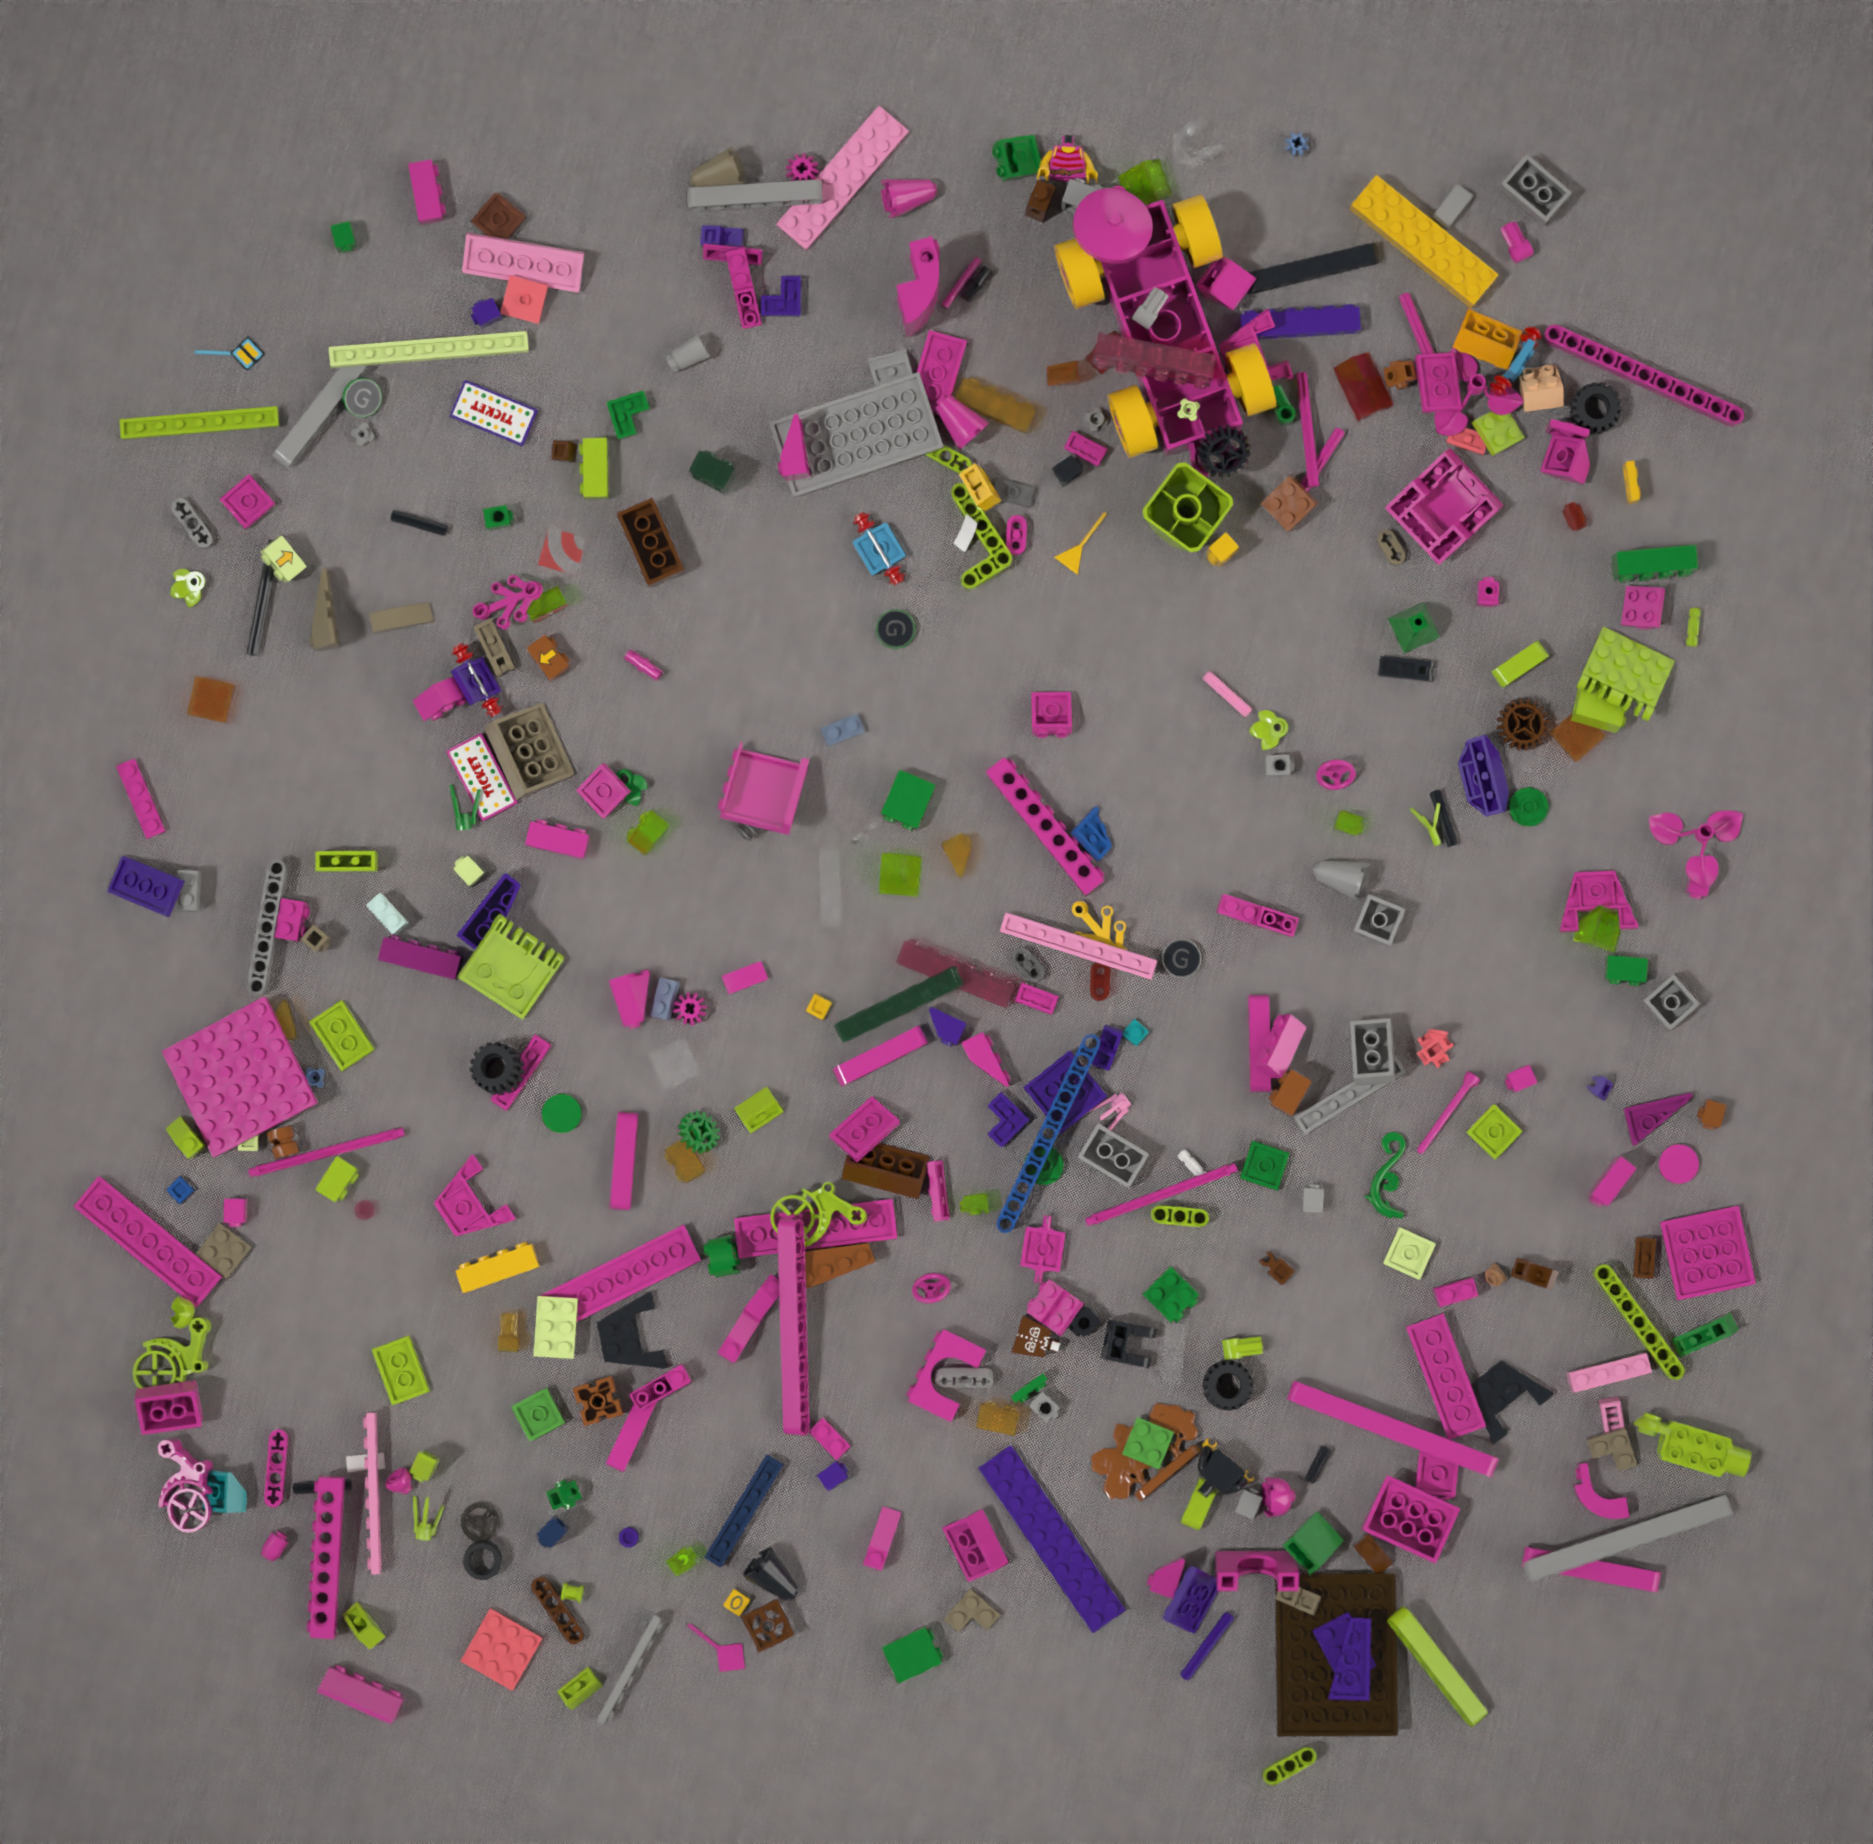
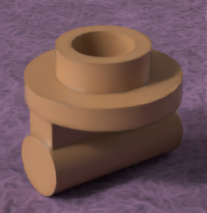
M1496 1263L1492 1264L1485 1272L1486 1281L1495 1287L1500 1286L1508 1279Z

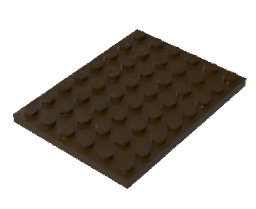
M1299 1574L1298 1587L1321 1596V1600L1313 1616L1275 1599L1277 1737L1398 1736L1397 1634L1387 1621L1396 1612V1574ZM1275 1579V1597H1276L1277 1592H1278V1587H1277V1581H1276V1579ZM1349 1612L1351 1618L1371 1619L1370 1655L1376 1667L1370 1669L1369 1700L1328 1699L1335 1674L1312 1630Z

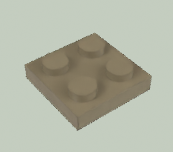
M219 1223L195 1255L228 1279L252 1247L222 1223Z

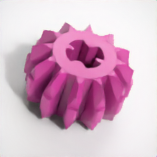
M806 153L802 154V158L795 154V161L789 158L788 162L791 165L785 166V169L790 171L786 176L787 178H792L791 181L816 180L814 175L819 174V170L814 168L818 166V163L812 162L813 156H809L806 159ZM801 166L805 167L803 174L799 173Z
M687 992L686 1000L680 995L679 998L683 1002L675 1001L674 1004L680 1006V1009H674L673 1012H681L676 1019L681 1020L685 1017L683 1020L684 1025L690 1019L691 1026H694L695 1018L699 1023L702 1022L698 1017L699 1014L702 1016L707 1015L701 1011V1009H706L707 1005L700 1006L704 998L702 997L696 1001L698 994L695 993L691 999L690 992ZM688 1004L691 1006L692 1004L695 1005V1012L693 1014L685 1012Z

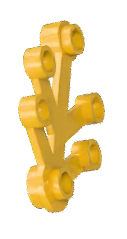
M1077 901L1073 904L1072 913L1076 917H1081L1095 933L1083 934L1080 931H1076L1074 934L1127 950L1123 946L1124 931L1127 927L1124 921L1120 920L1114 924V930L1117 932L1115 944L1110 939L1111 916L1114 913L1111 906L1106 905L1101 909L1103 916L1101 928L1088 913V905L1084 901ZM1077 906L1083 908L1082 913L1076 911ZM1105 908H1109L1111 910L1110 915L1104 914ZM1118 923L1123 924V930L1117 929Z

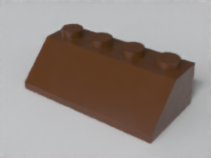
M878 1143L858 1162L847 1154L841 1179L919 1199L930 1156Z

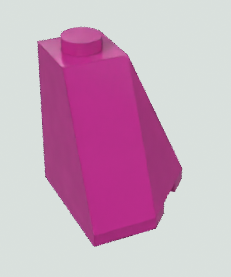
M648 969L640 971L638 974L631 973L609 980L623 1026L629 1027V1030L641 1027L640 1023L644 1022L650 981V971Z

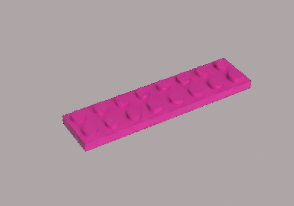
M101 1176L96 1178L73 1206L183 1298L191 1301L196 1308L222 1278L218 1272L196 1256L195 1253Z
M893 1199L851 1204L864 1209L867 1213L866 1222L859 1226L852 1224L840 1211H834L829 1227L824 1235L815 1243L805 1247V1250L897 1239ZM814 1208V1213L819 1214L818 1208ZM810 1209L803 1210L798 1216L794 1215L795 1211H790L791 1216H788L785 1212L775 1213L774 1215L777 1228L781 1218L801 1219L806 1228L809 1227L811 1222ZM856 1211L853 1213V1215L855 1216L853 1219L854 1221H856V1219L859 1221L862 1219L860 1217L861 1211L859 1213H857ZM771 1214L734 1218L739 1258L778 1253V1233L772 1227ZM815 1219L813 1228L806 1235L808 1239L817 1230L819 1219Z
M681 1225L540 1296L578 1298V1322L701 1261V1258L685 1225Z

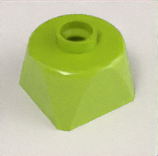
M1186 462L1175 465L1143 508V517L1152 530L1171 546L1187 552H1196L1210 540L1233 506V499L1231 495ZM1183 505L1191 506L1194 510V517L1190 519L1181 517L1177 512L1178 508Z

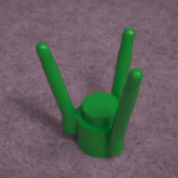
M450 784L456 830H471V824H476V813L481 789L477 790L472 815L469 817V813H460L454 786Z

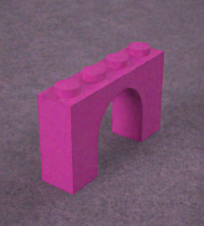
M943 1329L942 1332L937 1331L933 1342L936 1344L933 1350L928 1349L924 1358L927 1361L924 1368H919L915 1376L918 1381L915 1386H910L906 1396L909 1397L908 1402L951 1422L960 1404L941 1395L934 1389L931 1382L932 1369L938 1361L948 1357L960 1359L978 1368L986 1349Z
M1215 1551L1217 1591H1238V1578L1248 1573H1263L1274 1577L1277 1581L1278 1591H1298V1564L1288 1551Z

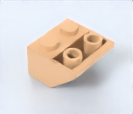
M1556 364L1523 369L1517 378L1520 396L1524 400L1522 404L1524 412L1564 407L1563 385Z

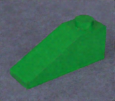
M1728 1312L1672 1338V1341L1679 1356L1682 1357L1727 1338L1739 1329L1731 1312Z

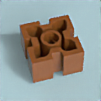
M613 1376L596 1380L597 1386L594 1387L587 1383L572 1388L576 1402H582L584 1410L580 1411L584 1427L600 1422V1416L603 1415L610 1419L624 1414L620 1399L615 1400L613 1392L617 1391ZM596 1395L603 1398V1402L599 1407L598 1404L595 1405L593 1403Z

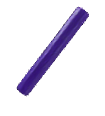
M1224 1612L1180 1673L1183 1679L1189 1681L1233 1621L1234 1617L1231 1614Z

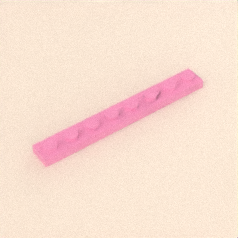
M1008 912L1005 913L1000 932L1148 979L1153 978L1158 961Z
M377 1412L366 1413L367 1417H363V1427L367 1429V1437H364V1449H368V1457L364 1459L365 1469H368V1477H365V1488L369 1489V1497H366V1509H369L370 1517L366 1518L367 1530L370 1529V1538H367V1549L371 1550V1558H368L367 1565L368 1570H371V1574L382 1573Z

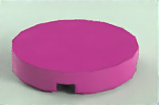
M1675 1144L1667 1147L1661 1153L1658 1167L1665 1180L1675 1184H1683L1695 1177L1699 1161L1696 1153L1686 1145Z

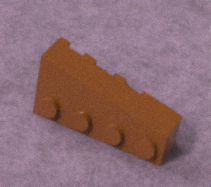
M869 1243L805 1251L806 1289L876 1262Z

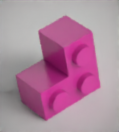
M454 677L433 684L413 700L423 721L429 719L435 721L443 716L442 712L445 713L454 708V705L460 707L468 702Z

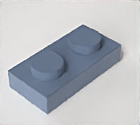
M858 714L820 728L828 747L865 733Z
M659 978L650 1016L670 1021L680 982Z

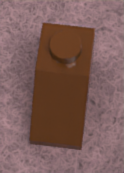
M1365 1533L1352 1545L1376 1574H1382L1393 1564L1391 1559L1368 1533Z

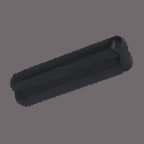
M1325 1446L1320 1447L1305 1476L1306 1481L1312 1484L1315 1483L1331 1453L1329 1448Z

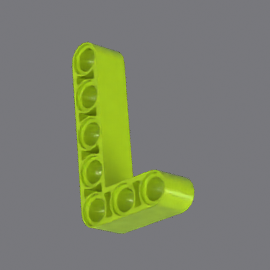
M957 483L951 489V497L964 518L967 514L977 523L985 522L987 524V528L984 531H979L976 528L975 535L989 557L964 572L961 577L962 587L965 590L972 591L1007 569L1012 563V555L983 510L974 502L965 484ZM957 489H963L966 494L964 497L958 498L954 492ZM968 505H973L976 508V512L968 514L965 508ZM995 538L998 544L996 547H989L986 543L987 540ZM1004 554L1009 560L1007 563L1001 564L997 560L998 556ZM984 565H988L992 568V572L985 575L981 572V568ZM967 576H972L976 581L973 585H966L964 579Z

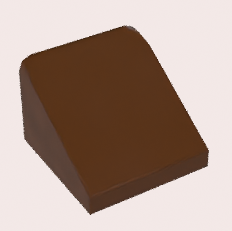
M553 440L551 460L575 463L577 444L570 441Z

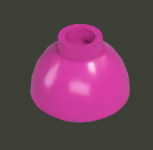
M399 1468L394 1471L386 1480V1488L403 1495L409 1493L412 1489L409 1470L407 1468Z

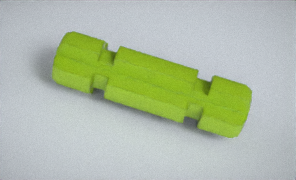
M1691 608L1689 610L1690 619H1688L1687 635L1689 636L1686 639V645L1689 647H1696L1698 644V638L1696 637L1699 633L1700 620L1698 618L1701 613L1699 608Z

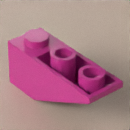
M982 1032L961 1043L973 1064L1005 1087L1009 1086L1008 1082L1011 1079L1006 1070H1001L999 1064L1002 1061L997 1052L993 1054L990 1048L993 1043L988 1034L984 1036Z
M681 1364L629 1395L637 1410L641 1411L692 1382V1379L684 1365Z

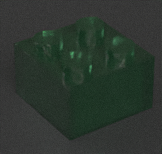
M699 450L688 470L690 477L726 495L736 476L733 463L722 459V461L718 460L715 457L716 455L708 450L704 452Z

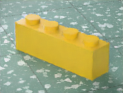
M527 1242L516 1245V1250L509 1252L507 1248L498 1251V1256L490 1258L487 1255L478 1258V1263L471 1265L470 1262L459 1265L460 1269L455 1270L462 1292L466 1293L540 1267L533 1244L528 1245Z

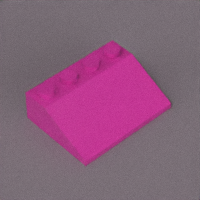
M1386 1475L1360 1529L1436 1564L1460 1508Z

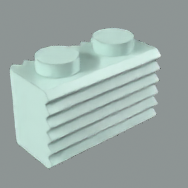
M379 893L367 904V908L383 923L392 935H397L409 924L382 893Z

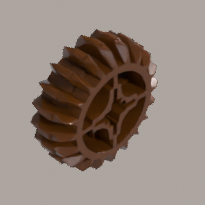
M1522 698L1518 699V704H1516L1515 700H1511L1512 707L1505 704L1504 708L1507 712L1504 710L1499 712L1504 718H1497V722L1502 723V725L1496 726V729H1503V732L1499 733L1498 736L1502 737L1505 735L1507 737L1503 740L1504 744L1509 740L1511 741L1509 748H1513L1517 744V751L1521 750L1522 745L1524 751H1528L1529 744L1532 749H1535V742L1539 745L1543 743L1540 737L1543 739L1548 737L1543 733V731H1550L1549 727L1544 726V724H1549L1550 720H1544L1543 718L1548 715V712L1541 714L1540 711L1543 710L1544 706L1541 705L1537 709L1536 705L1538 702L1534 701L1530 705V698L1526 699L1525 704H1523ZM1527 709L1532 713L1524 717L1519 713L1517 714L1515 710ZM1510 715L1515 722V728L1511 732L1508 729V718ZM1535 717H1537L1539 722L1537 734L1531 725ZM1530 718V720L1527 722L1528 724L1526 725L1528 726L1527 729L1523 727L1522 729L1516 731L1519 728V725L1521 724L1519 723V720L1523 722ZM1522 732L1532 739L1519 740L1515 736Z

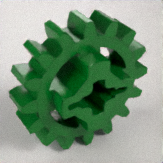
M698 1110L693 1113L689 1112L680 1120L682 1123L678 1125V1128L681 1129L678 1135L683 1137L680 1142H686L685 1148L691 1147L692 1153H695L697 1150L699 1154L705 1151L709 1152L717 1145L716 1141L720 1139L716 1135L720 1131V1129L715 1128L717 1121L712 1122V1116L706 1117L705 1111L699 1114Z

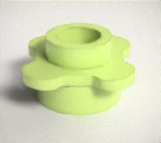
M1183 399L1180 402L1181 409L1178 411V417L1195 421L1197 419L1196 412L1200 408L1199 403Z

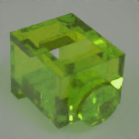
M987 1193L963 1196V1200L959 1201L961 1213L969 1212V1216L981 1214L980 1210H984L985 1214L989 1213Z

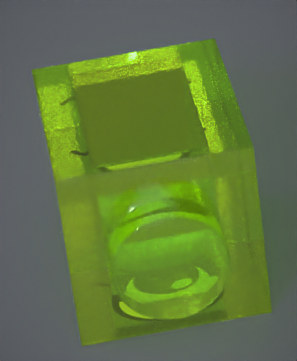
M1340 810L1333 830L1357 837L1358 834H1362L1365 823L1362 822L1363 817Z
M684 1546L665 1562L675 1576L678 1577L697 1563L695 1558L698 1556L691 1547L688 1549Z

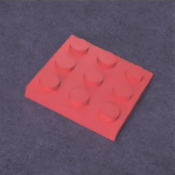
M490 1608L463 1655L461 1662L513 1691L543 1637Z

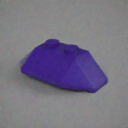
M1486 735L1466 740L1458 766L1467 802L1485 817L1505 812L1509 789L1500 753Z

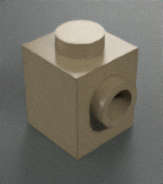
M313 924L300 940L315 953L319 954L320 951L323 953L330 946L329 941L331 938Z

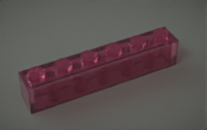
M916 940L904 941L896 964L1006 1009L1015 988L1012 985V980L1002 977L1001 980L993 977L995 973L983 969V972L975 969L976 965L966 961L964 964L957 962L958 958L946 954V957L939 955V950L930 946L927 949L920 947L921 943Z

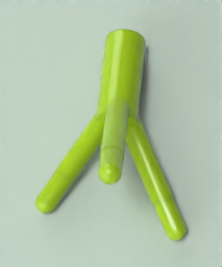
M1440 803L1436 805L1432 826L1425 816L1421 817L1414 808H1410V811L1428 829L1433 845H1440L1441 841L1436 830Z

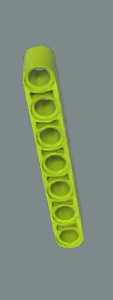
M1597 1265L1593 1269L1594 1279L1661 1371L1669 1379H1681L1684 1375L1683 1365L1615 1272L1608 1265ZM1600 1268H1605L1608 1272L1605 1279H1601L1598 1276ZM1613 1284L1619 1286V1293L1617 1295H1612L1610 1292V1287ZM1625 1300L1631 1303V1309L1627 1312L1622 1309V1303ZM1638 1316L1643 1319V1325L1639 1328L1634 1325V1319ZM1648 1333H1653L1655 1336V1341L1652 1344L1646 1342L1645 1337ZM1661 1349L1667 1352L1664 1360H1660L1657 1356L1658 1351ZM1676 1365L1679 1369L1676 1376H1671L1669 1373L1670 1367Z
M1403 1606L1387 1620L1388 1624L1461 1718L1470 1727H1474L1488 1714L1485 1707L1411 1612Z

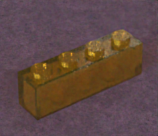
M963 378L955 396L957 400L977 413L1019 432L1027 433L1036 414L1032 404L1025 401L1023 403L1015 401L1016 398L1008 393L1002 395L997 392L998 389L990 385L984 387L975 378Z

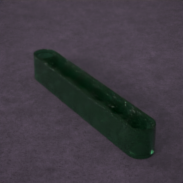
M952 966L834 1024V1027L842 1043L847 1042L962 986L964 981L957 967Z

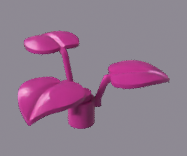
M1455 348L1450 350L1449 353L1455 352L1459 382L1461 380L1469 382L1467 385L1468 394L1462 402V409L1472 394L1478 395L1482 391L1489 398L1487 403L1489 409L1497 415H1507L1523 404L1524 400L1512 388H1506L1507 395L1505 396L1493 394L1491 388L1488 393V387L1485 386V378L1480 374H1476L1477 363L1475 359L1467 353L1459 352ZM1461 411L1436 412L1434 415L1436 432L1444 436L1459 434L1465 429L1468 419L1466 415L1460 413Z
M1736 811L1715 812L1709 817L1707 824L1700 825L1698 829L1694 828L1691 831L1680 833L1683 829L1681 819L1673 813H1661L1649 817V827L1655 839L1665 845L1675 844L1678 836L1684 837L1695 834V839L1702 843L1700 857H1691L1686 863L1685 871L1694 883L1702 888H1708L1715 881L1719 867L1717 860L1713 856L1704 857L1707 842H1709L1713 834L1721 842L1733 841L1740 832L1743 814Z

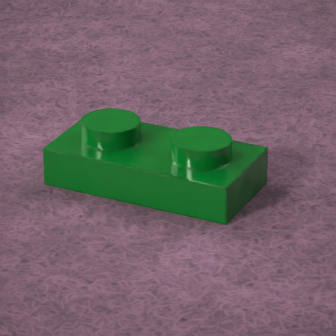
M1042 1372L1012 1394L1011 1398L1015 1403L1018 1401L1023 1403L1030 1397L1029 1393L1035 1389L1038 1392L1045 1387V1381L1048 1379Z

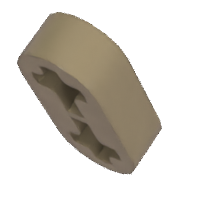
M1381 531L1377 537L1380 549L1391 565H1400L1405 559L1404 550L1392 531ZM1384 534L1391 537L1389 540L1391 547L1386 542H1381ZM1391 549H1393L1396 554H1401V556L1399 557L1400 561H1397L1396 559H1391V557L1393 556Z

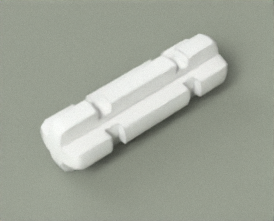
M1185 1149L1177 1155L1182 1162H1185L1184 1165L1195 1176L1207 1173L1202 1170L1203 1168L1193 1157L1189 1156L1190 1154Z

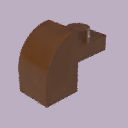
M1516 1258L1510 1276L1545 1289L1553 1290L1559 1271Z

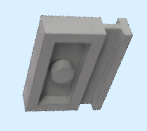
M906 349L868 359L875 387L912 375Z

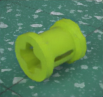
M564 1582L561 1600L570 1599L581 1603L584 1586H572Z

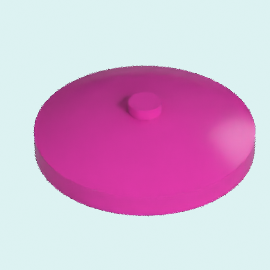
M1105 188L1088 194L1079 203L1073 217V232L1079 246L1094 259L1105 263L1119 264L1137 258L1147 248L1152 236V218L1147 207L1136 196L1120 189Z

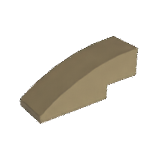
M429 602L369 613L374 634L434 622Z

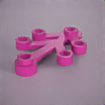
M511 575L507 582L511 587H519L523 590L518 593L505 588L499 582H494L491 585V591L496 595H503L507 598L488 606L484 603H477L473 608V615L479 620H485L489 618L491 613L506 607L502 616L497 620V626L506 630L510 627L511 622L509 618L518 602L523 600L520 608L514 613V619L520 623L525 622L527 619L526 611L531 602L538 599L543 592V587L539 582L529 581L526 583L518 576Z

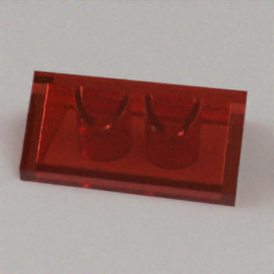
M1369 352L1353 356L1333 368L1358 422L1394 406Z

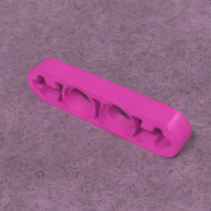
M282 1429L272 1431L269 1436L264 1501L266 1505L272 1508L281 1505L284 1498L288 1434ZM278 1432L281 1433L280 1435L282 1437H284V1440L280 1441L279 1446H283L284 1450H272V1446H277V1440H274L273 1437L276 1436ZM275 1452L280 1453L283 1457L282 1462L279 1464H275L272 1461V1455ZM274 1472L281 1476V1481L278 1484H273L270 1481V1475ZM269 1486H280V1490H276L275 1495L279 1497V1500L275 1501V1504H272V1500L268 1498L273 1495V1489L269 1490Z

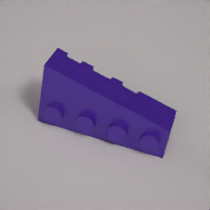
M505 872L456 936L476 950L491 928L495 918L499 914L507 917L521 884Z

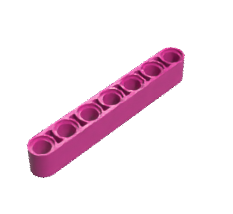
M1525 1547L1522 1567H1524V1562L1552 1553V1551ZM1600 1560L1559 1573L1561 1575L1658 1592L1661 1572Z

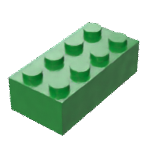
M1696 545L1619 551L1611 557L1613 580H1619V583H1628L1636 578H1639V581H1649L1654 577L1664 580L1670 579L1673 575H1678V578L1690 577L1698 569Z

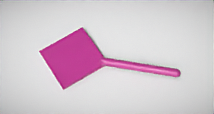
M688 1624L690 1629L717 1649L719 1672L745 1669L742 1643L718 1646L692 1624Z

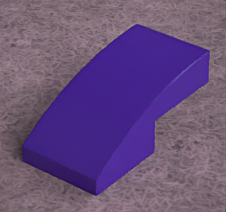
M702 225L700 245L712 244L741 247L743 246L744 230L742 228Z
M1106 1024L1104 1025L1099 1039L1100 1046L1091 1065L1107 1071L1110 1070L1124 1031Z

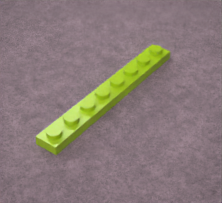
M277 406L119 419L122 440L280 427Z

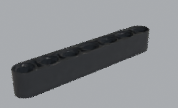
M1376 243L1359 245L1248 272L1256 278L1249 288L1248 294H1257L1380 263Z

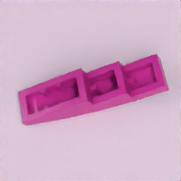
M657 1402L641 1411H638L635 1404H633L606 1461V1465L624 1473Z

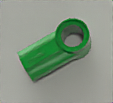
M1280 384L1273 387L1276 398V407L1273 410L1278 422L1287 426L1294 421L1295 409L1291 406ZM1288 411L1292 416L1289 419H1284L1281 417V413Z

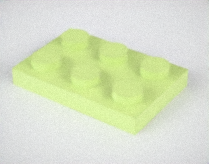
M537 1297L534 1356L574 1359L578 1298Z

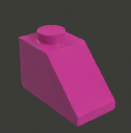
M770 1274L744 1310L760 1321L779 1297V1280Z

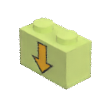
M278 536L260 551L264 563L268 566L271 565L275 570L273 573L279 581L283 580L284 583L290 581L307 567L283 536Z

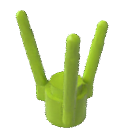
M413 1496V1532L416 1533V1539L431 1540V1536L436 1533L444 1505L440 1506L431 1527V1523H427L429 1497L425 1498L423 1520L418 1522L417 1497Z

